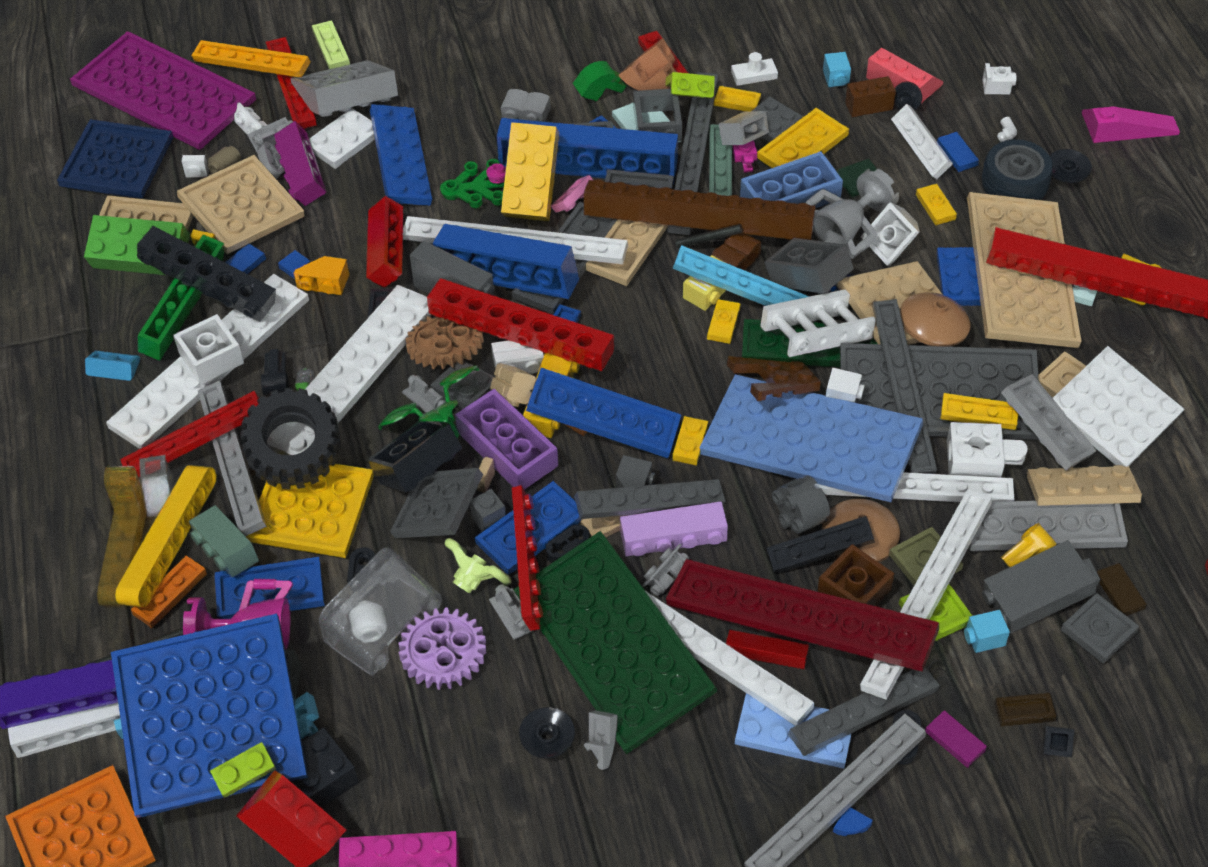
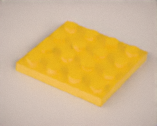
M340 464L330 465V472L325 477L319 475L317 483L312 485L309 481L304 483L305 488L297 489V485H291L290 489H282L281 484L278 483L274 487L266 481L259 503L267 527L247 535L246 538L252 543L346 558L374 477L372 469Z

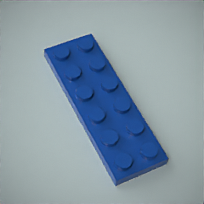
M371 104L370 115L385 196L399 204L430 206L432 196L414 108Z
M544 368L540 369L526 408L528 412L665 458L669 457L681 418V414Z

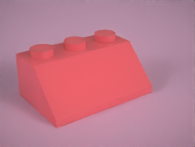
M880 48L868 58L867 79L889 76L894 88L902 82H912L922 92L921 103L943 85L942 80L884 48Z

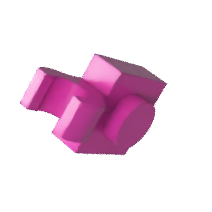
M754 140L745 145H732L735 162H742L744 172H753L752 163L757 160Z

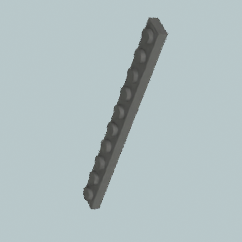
M697 72L699 75L715 76L714 96L712 98L692 97L675 190L698 192L717 89L718 74ZM668 225V233L690 235L691 228Z

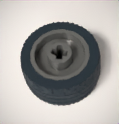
M1013 139L1002 141L993 146L986 156L982 172V187L986 194L1042 200L1047 193L1052 177L1053 164L1051 157L1045 149L1027 140Z

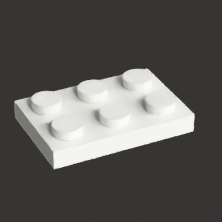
M352 108V110L345 112L309 139L314 155L336 169L374 141L375 137L372 121Z

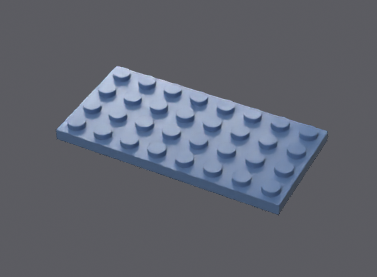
M740 375L734 376L699 447L701 455L796 479L809 475L816 480V484L892 502L923 426L922 418L842 399L829 398L812 392L794 395L793 391H788V393L783 392L780 398L773 397L771 394L766 395V400L757 401L750 393L751 383L766 382Z

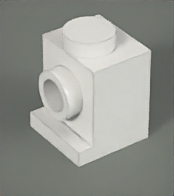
M985 63L982 78L984 94H1010L1012 85L1015 86L1016 73L1011 72V67H990V63Z

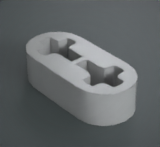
M264 142L257 150L259 161L275 179H278L284 172V168L279 161L281 156L272 143Z

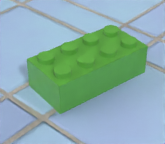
M93 215L84 258L92 268L165 275L157 268L146 265L137 259L138 242L152 226L186 243L189 242L190 234L183 223Z

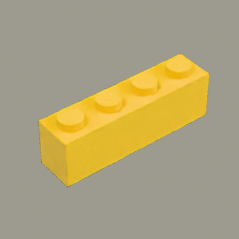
M545 353L538 374L540 369L544 368L573 378V374L578 373L580 364ZM525 408L523 416L545 437L552 438L554 430L559 429L560 422L528 412Z

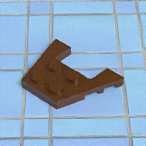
M728 356L727 366L733 373H758L765 380L766 383H751L750 393L757 401L766 400V395L771 394L773 397L780 398L783 392L788 393V391H793L794 395L820 391L821 381L802 362H783Z

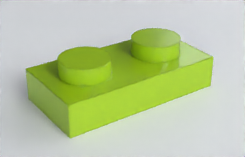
M261 742L210 770L222 796L226 798L276 770V767L266 747Z

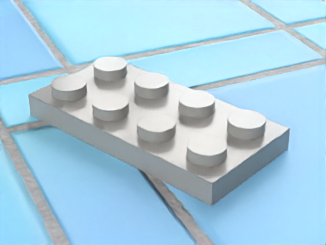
M1033 374L1007 386L1001 392L1006 398L1007 403L1022 417L1023 422L1036 434L1040 443L1046 446L1056 462L1065 470L1077 465L1096 452V449L1066 416L1064 411Z

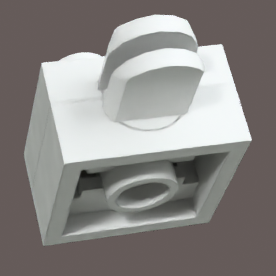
M951 422L947 436L949 475L1001 478L1004 464H1023L1027 454V445L1022 440H1002L1001 424Z

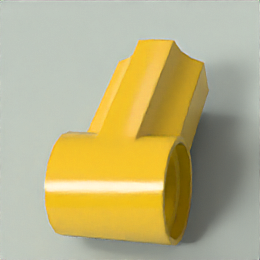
M1037 523L1030 527L1021 536V540L1001 558L1010 568L1056 546L1057 543L1041 524Z

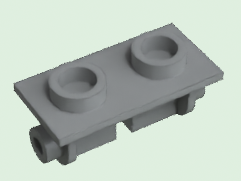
M284 117L247 134L257 152L264 142H270L275 146L277 143L274 134L293 121H288Z
M419 375L410 376L408 379L409 387L402 391L406 397L413 403H416L425 413L446 403L445 397L440 396L432 388H429Z
M681 544L673 550L669 547L659 557L662 563L658 567L653 565L643 577L647 580L643 583L642 588L648 584L651 587L650 591L654 595L664 594L665 590L674 581L667 573L670 572L676 578L685 560H689L685 553L680 554L677 551L682 546Z
M504 584L496 587L495 597L490 598L489 601L513 640L531 632L522 619L520 599L513 588L510 589Z

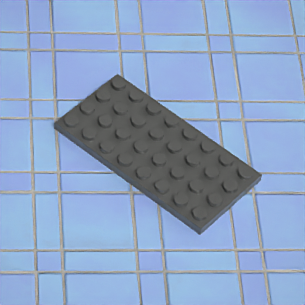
M841 343L840 369L862 374L860 384L865 385L862 398L856 399L855 403L896 412L881 344ZM908 345L929 436L947 437L950 423L956 422L940 419L944 393L1007 402L1001 393L1007 386L1031 374L1039 382L1037 350ZM1019 414L1016 430L1002 428V439L1039 440L1031 428L1023 422Z

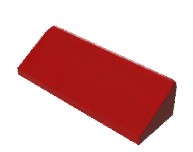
M729 630L726 640L728 646L748 659L805 669L809 644Z

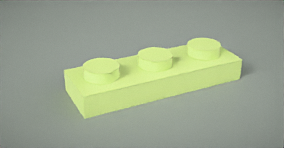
M332 20L312 25L314 36L328 68L332 69L349 65V58Z

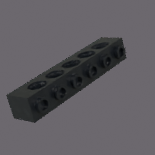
M152 226L137 244V259L142 263L151 265L163 274L180 280L184 285L191 286L201 291L204 295L217 299L225 306L242 312L248 318L261 322L275 304V288L155 226Z

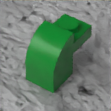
M597 61L589 64L573 82V85L582 97L598 101L606 88L620 93L626 88V85L619 77V73L612 70L606 61Z

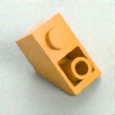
M323 256L296 269L294 277L297 288L305 291L310 290L342 295L349 277L347 259Z

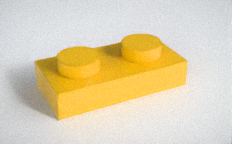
M684 416L673 452V461L697 466L700 456L699 447L706 435L708 421Z

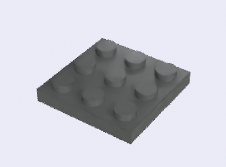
M479 468L436 471L431 476L425 477L418 482L415 489L410 491L390 533L395 538L455 535L478 488L483 473Z

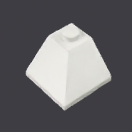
M890 202L871 224L878 235L876 241L869 247L890 267L920 232L918 223L904 208ZM864 232L861 238L864 239L868 235Z

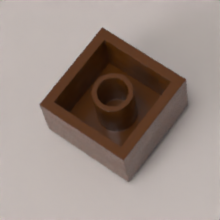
M851 544L819 577L817 592L877 606L891 591L895 573Z

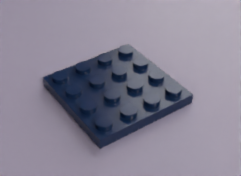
M90 119L57 182L60 187L143 199L173 139L172 131Z

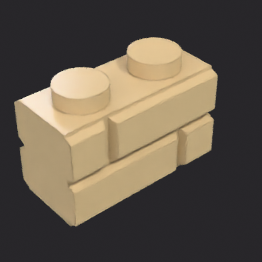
M503 363L497 364L494 373L496 377L492 379L490 389H495L512 406L519 407L520 403L528 404L532 394L530 390L535 385V376L514 366Z

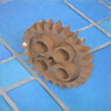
M427 316L426 322L419 321V326H412L413 331H409L407 333L408 337L405 339L410 359H415L416 364L422 362L423 367L431 364L432 369H435L437 365H441V368L444 369L448 364L453 368L456 362L462 365L463 359L471 360V354H478L477 349H482V343L484 342L483 332L436 316L433 319Z

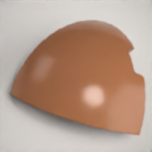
M662 38L629 64L619 74V77L638 91L671 89V87L666 86V77L672 72H676L672 67L675 58L669 46Z

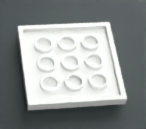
M1108 346L1053 397L1054 401L1092 446L1115 465L1126 467L1130 466L1184 411L1183 407Z

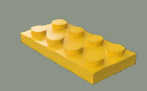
M815 108L757 152V158L771 168L820 151L825 154L848 136L849 128L818 108Z

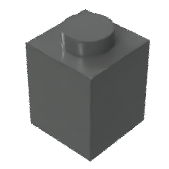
M492 489L473 498L470 502L471 517L482 532L506 515L504 504Z

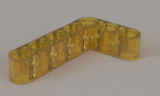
M107 466L104 472V484L114 508V514L98 585L97 598L100 606H127L117 603L115 593L119 582L140 547L147 514V500L134 466Z

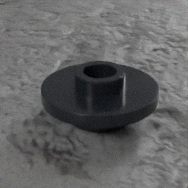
M905 81L895 87L894 103L900 110L906 104L910 105L913 110L920 106L922 92L916 84Z

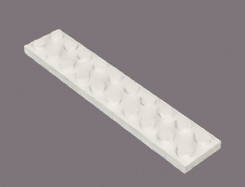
M273 274L264 283L276 289L275 304L261 322L246 317L236 309H233L222 319V322L239 344L243 360L309 301L307 293ZM180 356L106 422L110 430L141 449L153 443L200 400L197 390L219 380L221 381L233 369L200 385Z
M397 285L307 386L305 390H307L309 396L315 393L320 396L321 403L326 401L331 406V412L335 413L337 423L341 421L406 345L405 339L408 337L407 333L413 331L412 326H419V321L425 322L427 320L426 317L431 316L428 310L427 297ZM285 423L272 431L268 437L267 445L278 454L295 455L303 452L312 444L315 439V432L303 423Z

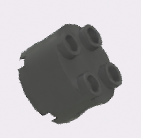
M801 476L772 492V499L781 513L779 515L781 525L785 529L790 528L796 534H802L829 520L826 519V517L830 516V509L822 488L818 490L815 488L814 484L817 482L811 476Z

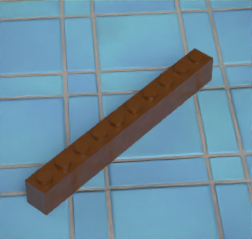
M599 179L588 180L584 190V215L707 230H717L741 224L743 227L742 234L784 239L799 238L811 240L816 206L807 203L795 204L782 200L769 201L761 198H743L737 195H717L713 192L699 193L692 190H673L668 187L655 188L647 185H629L623 182L611 183Z

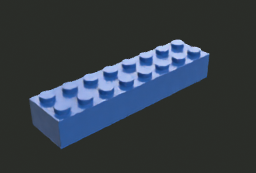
M501 118L497 133L499 163L505 167L507 165L512 122L557 127L559 141L555 174L584 177L590 175L595 178H606L608 169L674 176L675 182L678 134Z

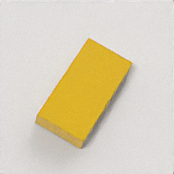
M719 86L714 99V106L740 111H752L759 105L761 93Z

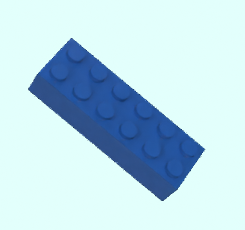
M444 224L433 241L434 246L493 274V284L496 286L517 288L522 291L569 299L579 281L572 246L450 224Z

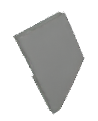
M596 710L589 712L590 742L585 743L584 746L587 751L592 750L598 759V768L604 770L609 767L613 754L617 715Z

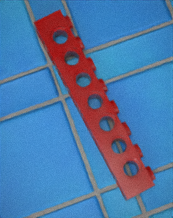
M440 278L427 296L429 314L498 336L501 339L519 343L522 346L540 350L543 353L561 357L567 361L585 365L588 368L602 371L614 352V335L445 279Z

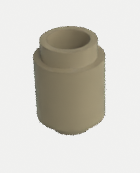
M233 146L224 147L208 159V168L214 174L239 162L241 155Z

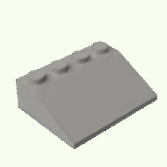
M369 60L303 75L302 78H290L291 83L309 109L321 117L330 116L332 112L338 110L340 112L350 111L352 107L358 105L360 107L370 106L374 101L387 102L391 100V97L398 96L395 71Z

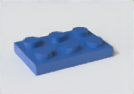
M937 248L936 255L941 293L956 301L960 306H981L974 248Z

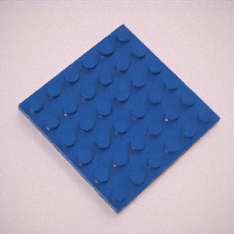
M277 613L111 652L135 817L140 818L223 798L210 770L261 742L266 747L276 767L275 771L285 776L289 781L308 777L281 626ZM273 771L229 796L259 789Z

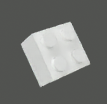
M217 314L174 334L180 356L200 385L244 364L239 344Z

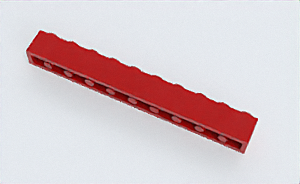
M995 227L986 259L988 264L1208 319L1207 279Z

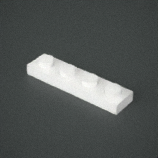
M906 104L891 119L932 177L938 179L953 164L910 105Z

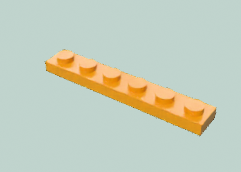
M203 40L199 42L191 55L195 62L302 78L311 62L309 57L304 55Z

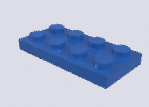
M554 481L532 496L534 508L530 510L535 521V530H532V534L537 543V551L534 552V556L544 550L550 540L571 526L578 525L583 520L579 517L575 500ZM512 510L475 537L476 544L508 575L518 569L514 512Z
M319 557L249 567L233 578L226 571L215 572L218 619H230L239 611L248 581H254V579L292 581L293 587L285 597L288 599L290 611L325 606ZM276 588V590H254L250 604L275 599L281 588Z

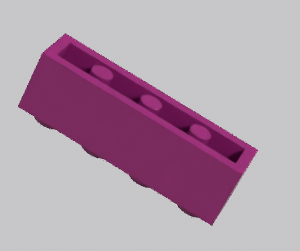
M296 121L275 133L274 137L277 143L275 148L281 156L279 161L285 169L284 177L290 186L289 193L295 201L299 200L306 206L327 193L308 133Z

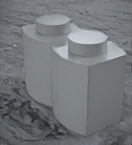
M510 89L501 106L502 118L545 122L551 108L550 97L543 93H528L519 89Z

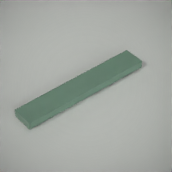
M710 124L709 192L730 196L732 195V145H722L719 125Z

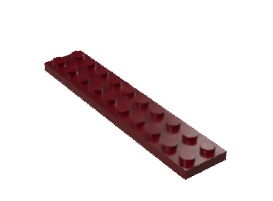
M688 559L685 560L666 597V602L669 606L922 672L939 631V622Z

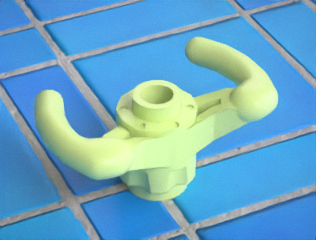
M451 538L445 540V546L453 552L459 566L453 576L455 577L453 583L466 592L471 593L472 590H476L481 581L493 577L507 586L512 583V578L496 566H485L487 562L475 554L472 558L466 556V549Z

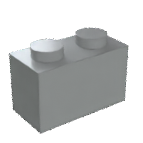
M744 111L719 123L722 145H745L769 133L766 111Z

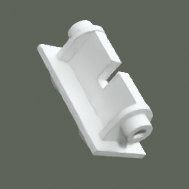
M240 102L238 103L234 121L246 134L267 126L264 121H260L261 118L252 108L244 107Z

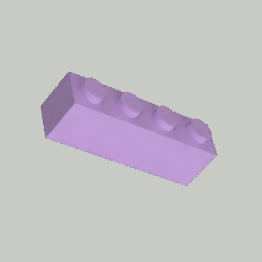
M722 502L620 517V533L625 556H641L646 553L665 552L669 547L674 549L679 544L682 545L680 548H693L698 545H715L727 541L728 525Z

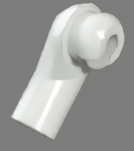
M1005 117L1000 122L1003 131L997 134L1000 142L1012 140L1017 135L1016 127L1011 118Z

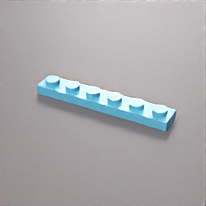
M682 245L672 268L765 306L809 297Z

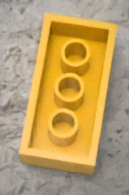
M511 122L501 213L505 217L542 221L550 220L559 141L557 127Z

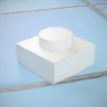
M183 155L182 165L186 177L208 176L209 169L205 155Z

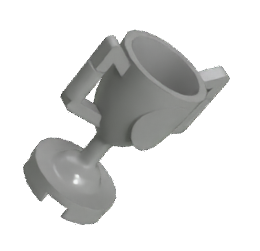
M867 169L857 179V189L861 196V199L858 201L844 200L824 189L818 191L806 203L816 206L824 199L831 204L826 205L820 210H815L813 231L817 238L823 242L846 244L851 259L866 250L876 241L878 234L865 218L863 208L868 205L872 209L882 212L890 202L896 205L899 193L894 194L891 187L894 183L892 178L880 169L874 172ZM860 227H862L868 236L855 247L852 239Z

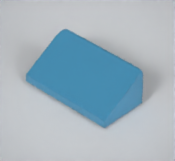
M95 350L85 359L86 375L130 381L134 377L140 357Z

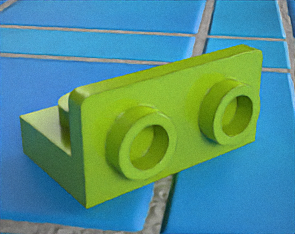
M672 72L666 77V86L671 87L672 95L712 98L714 96L715 76Z

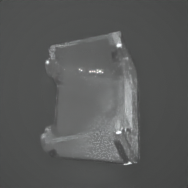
M385 547L322 610L319 617V625L324 643L373 676L378 670H382L389 661L388 646L419 613L424 615L426 611L430 615L433 614L435 608L438 610L442 603L441 595L397 552L389 547Z

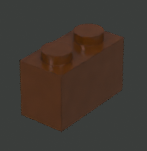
M889 76L848 83L845 104L851 117L893 110L896 90Z

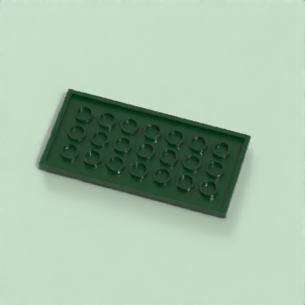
M601 531L536 574V579L541 588L538 602H540L543 611V617L540 618V630L594 709L617 715L615 739L625 754H628L718 692ZM518 586L513 590L520 599V590Z

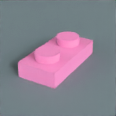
M590 175L577 179L551 205L555 213L563 210L568 212L576 206L575 201L578 198L584 197V190L588 180H593Z

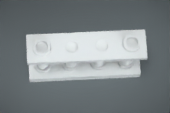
M840 290L763 306L760 327L764 331L780 329L790 339L787 355L793 357L838 347L841 343H856L870 340L873 336L876 319L874 317L858 319L848 310L850 294L846 290ZM841 315L847 322L838 324L832 317ZM821 320L826 327L817 328L812 321ZM800 324L806 331L797 333L791 326Z

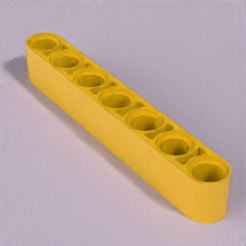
M186 466L116 588L115 596L118 604L146 607L150 603L191 529L189 520L198 516L216 483L214 468Z

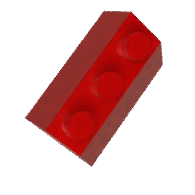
M275 770L236 815L237 818L295 867H308L327 854L346 831L343 826L285 776Z

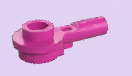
M502 164L490 166L486 171L489 181L492 183L505 182L506 167Z

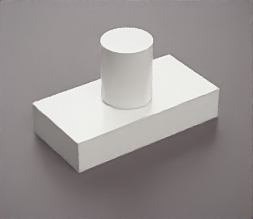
M757 52L749 55L748 63L731 65V73L736 86L778 79V71L773 59L762 60L761 54Z

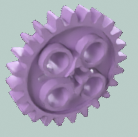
M435 608L432 616L425 611L423 620L415 617V626L407 624L408 633H401L402 642H399L400 661H402V667L404 670H407L409 678L415 676L417 684L425 680L426 688H429L432 683H436L437 689L440 690L442 683H446L447 687L451 689L453 681H456L461 686L462 677L471 680L470 671L479 672L478 664H484V654L487 652L486 639L483 636L482 627H477L476 619L469 621L468 613L459 617L458 609L453 614H449L448 608H445L443 614H439L437 608ZM437 631H444L443 633H440V634H437V633H436ZM460 643H465L463 646H457ZM428 650L426 653H419L420 651ZM443 663H451L447 666H441Z

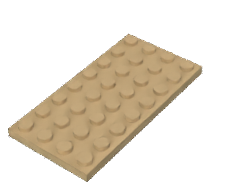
M969 192L967 203L985 338L1079 348L1082 341L1072 284L986 263L989 243L995 227L1065 244L1058 202Z

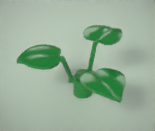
M475 365L456 370L439 383L440 386H443L446 403L425 414L416 408V403L400 406L382 420L378 426L379 430L384 425L396 422L408 414L415 413L420 417L419 420L421 422L438 421L450 424L455 436L459 437L460 434L454 424L456 420L452 412L457 406L458 401H450L449 388L453 383L460 381L472 371H479L478 366Z

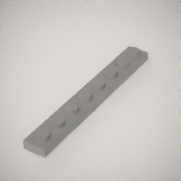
M220 380L197 390L205 416L229 404L224 386ZM234 428L213 439L212 442L237 527L244 536H247L267 526L237 428Z
M904 714L745 861V867H787L925 738L926 731Z

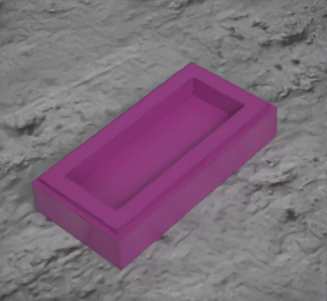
M945 710L925 729L931 738L967 768L986 751L987 746Z

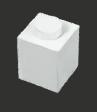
M832 368L826 397L855 403L856 399L862 398L865 385L860 384L862 374Z

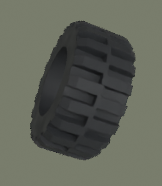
M284 388L285 392L281 393L274 390L270 392L271 396L265 398V396L260 397L257 400V406L251 405L247 411L249 417L243 418V430L240 431L243 451L251 470H255L256 476L261 480L266 478L269 485L276 487L279 483L282 489H290L291 485H297V489L305 488L304 483L310 481L313 485L319 481V475L325 477L330 472L329 466H334L338 459L337 453L340 452L341 444L335 413L331 412V406L326 401L321 403L320 396L315 393L309 396L307 390L299 388L298 392H293L292 388ZM299 422L314 430L315 439L312 444L303 452L295 455L278 454L267 445L268 437L272 431L285 423Z

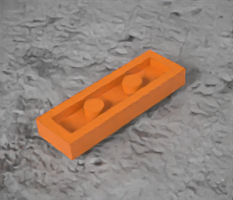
M185 556L162 579L150 603L146 607L134 606L131 609L132 614L153 628L207 575L206 569L188 556Z

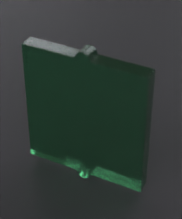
M870 159L836 170L843 180L842 187H845L852 197L860 195L857 189V179L867 169L873 172L877 170Z

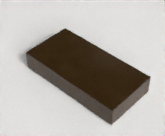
M1120 563L1096 571L1100 578L1099 584L1114 607L1128 616L1145 610L1146 602Z
M1050 693L997 697L994 702L1000 727L1055 722L1056 713Z

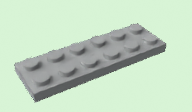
M1036 501L992 502L969 548L970 551L1010 550L1021 540V536L1037 523H1040L1055 540L1056 545L1069 540L1074 548L1126 547L1128 539L1120 503L1038 506Z

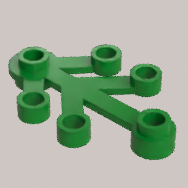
M497 159L488 160L486 163L487 168L472 182L465 183L471 176H475L478 173L477 163L473 161L467 162L464 165L465 170L455 180H447L441 184V194L447 200L460 198L469 203L472 208L482 206V196L492 201L494 205H502L503 192L500 190L493 192L489 189L504 187V182L492 183L488 180L489 177L486 174L487 169L493 164H500ZM466 191H474L476 193L469 194Z

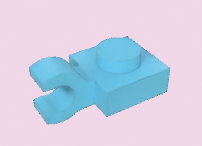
M307 692L295 701L300 735L303 740L319 731L313 721L319 718L314 696Z

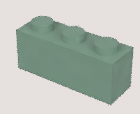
M216 505L189 520L193 530L190 532L196 545L202 544V549L208 558L214 557V562L221 572L226 570L233 578L259 562L252 543Z

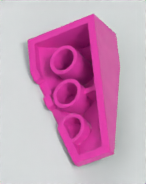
M1120 107L1082 110V115L1093 143L1179 135L1180 133L1173 116Z

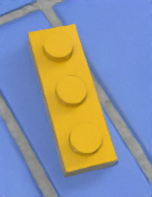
M944 393L940 419L963 423L1001 424V428L1016 430L1018 413L1005 401Z

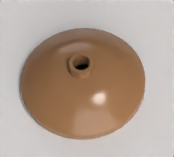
M933 292L917 293L909 296L901 305L900 315L903 328L909 335L924 344L952 347L963 342L970 331V320L965 310L956 301L945 295Z
M850 499L840 502L831 508L830 516L826 517L829 520L823 523L822 530L867 516L875 543L860 547L859 549L879 563L889 557V550L892 547L898 545L900 538L899 524L890 510L883 505L867 499ZM843 553L838 554V555H835V556H836L837 558H839Z

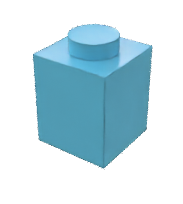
M846 52L824 54L823 72L828 87L845 86L850 82L851 67Z
M1000 610L969 617L967 627L964 629L965 639L968 644H972L975 653L1006 646L1010 633Z

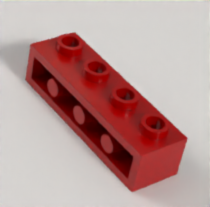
M384 196L368 210L366 278L385 288L391 282L396 281L402 274L403 206L387 196Z

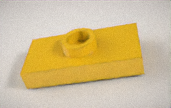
M937 184L916 189L917 198L935 225L956 220L957 214Z
M717 299L707 340L731 343L740 311V303Z

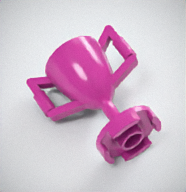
M254 579V581H248L240 609L230 619H213L211 614L207 612L204 598L190 597L187 599V604L193 605L191 611H184L183 635L277 613L284 648L287 650L291 623L289 602L285 597L293 587V582L277 581L276 579ZM276 588H281L275 599L250 604L254 590H276Z

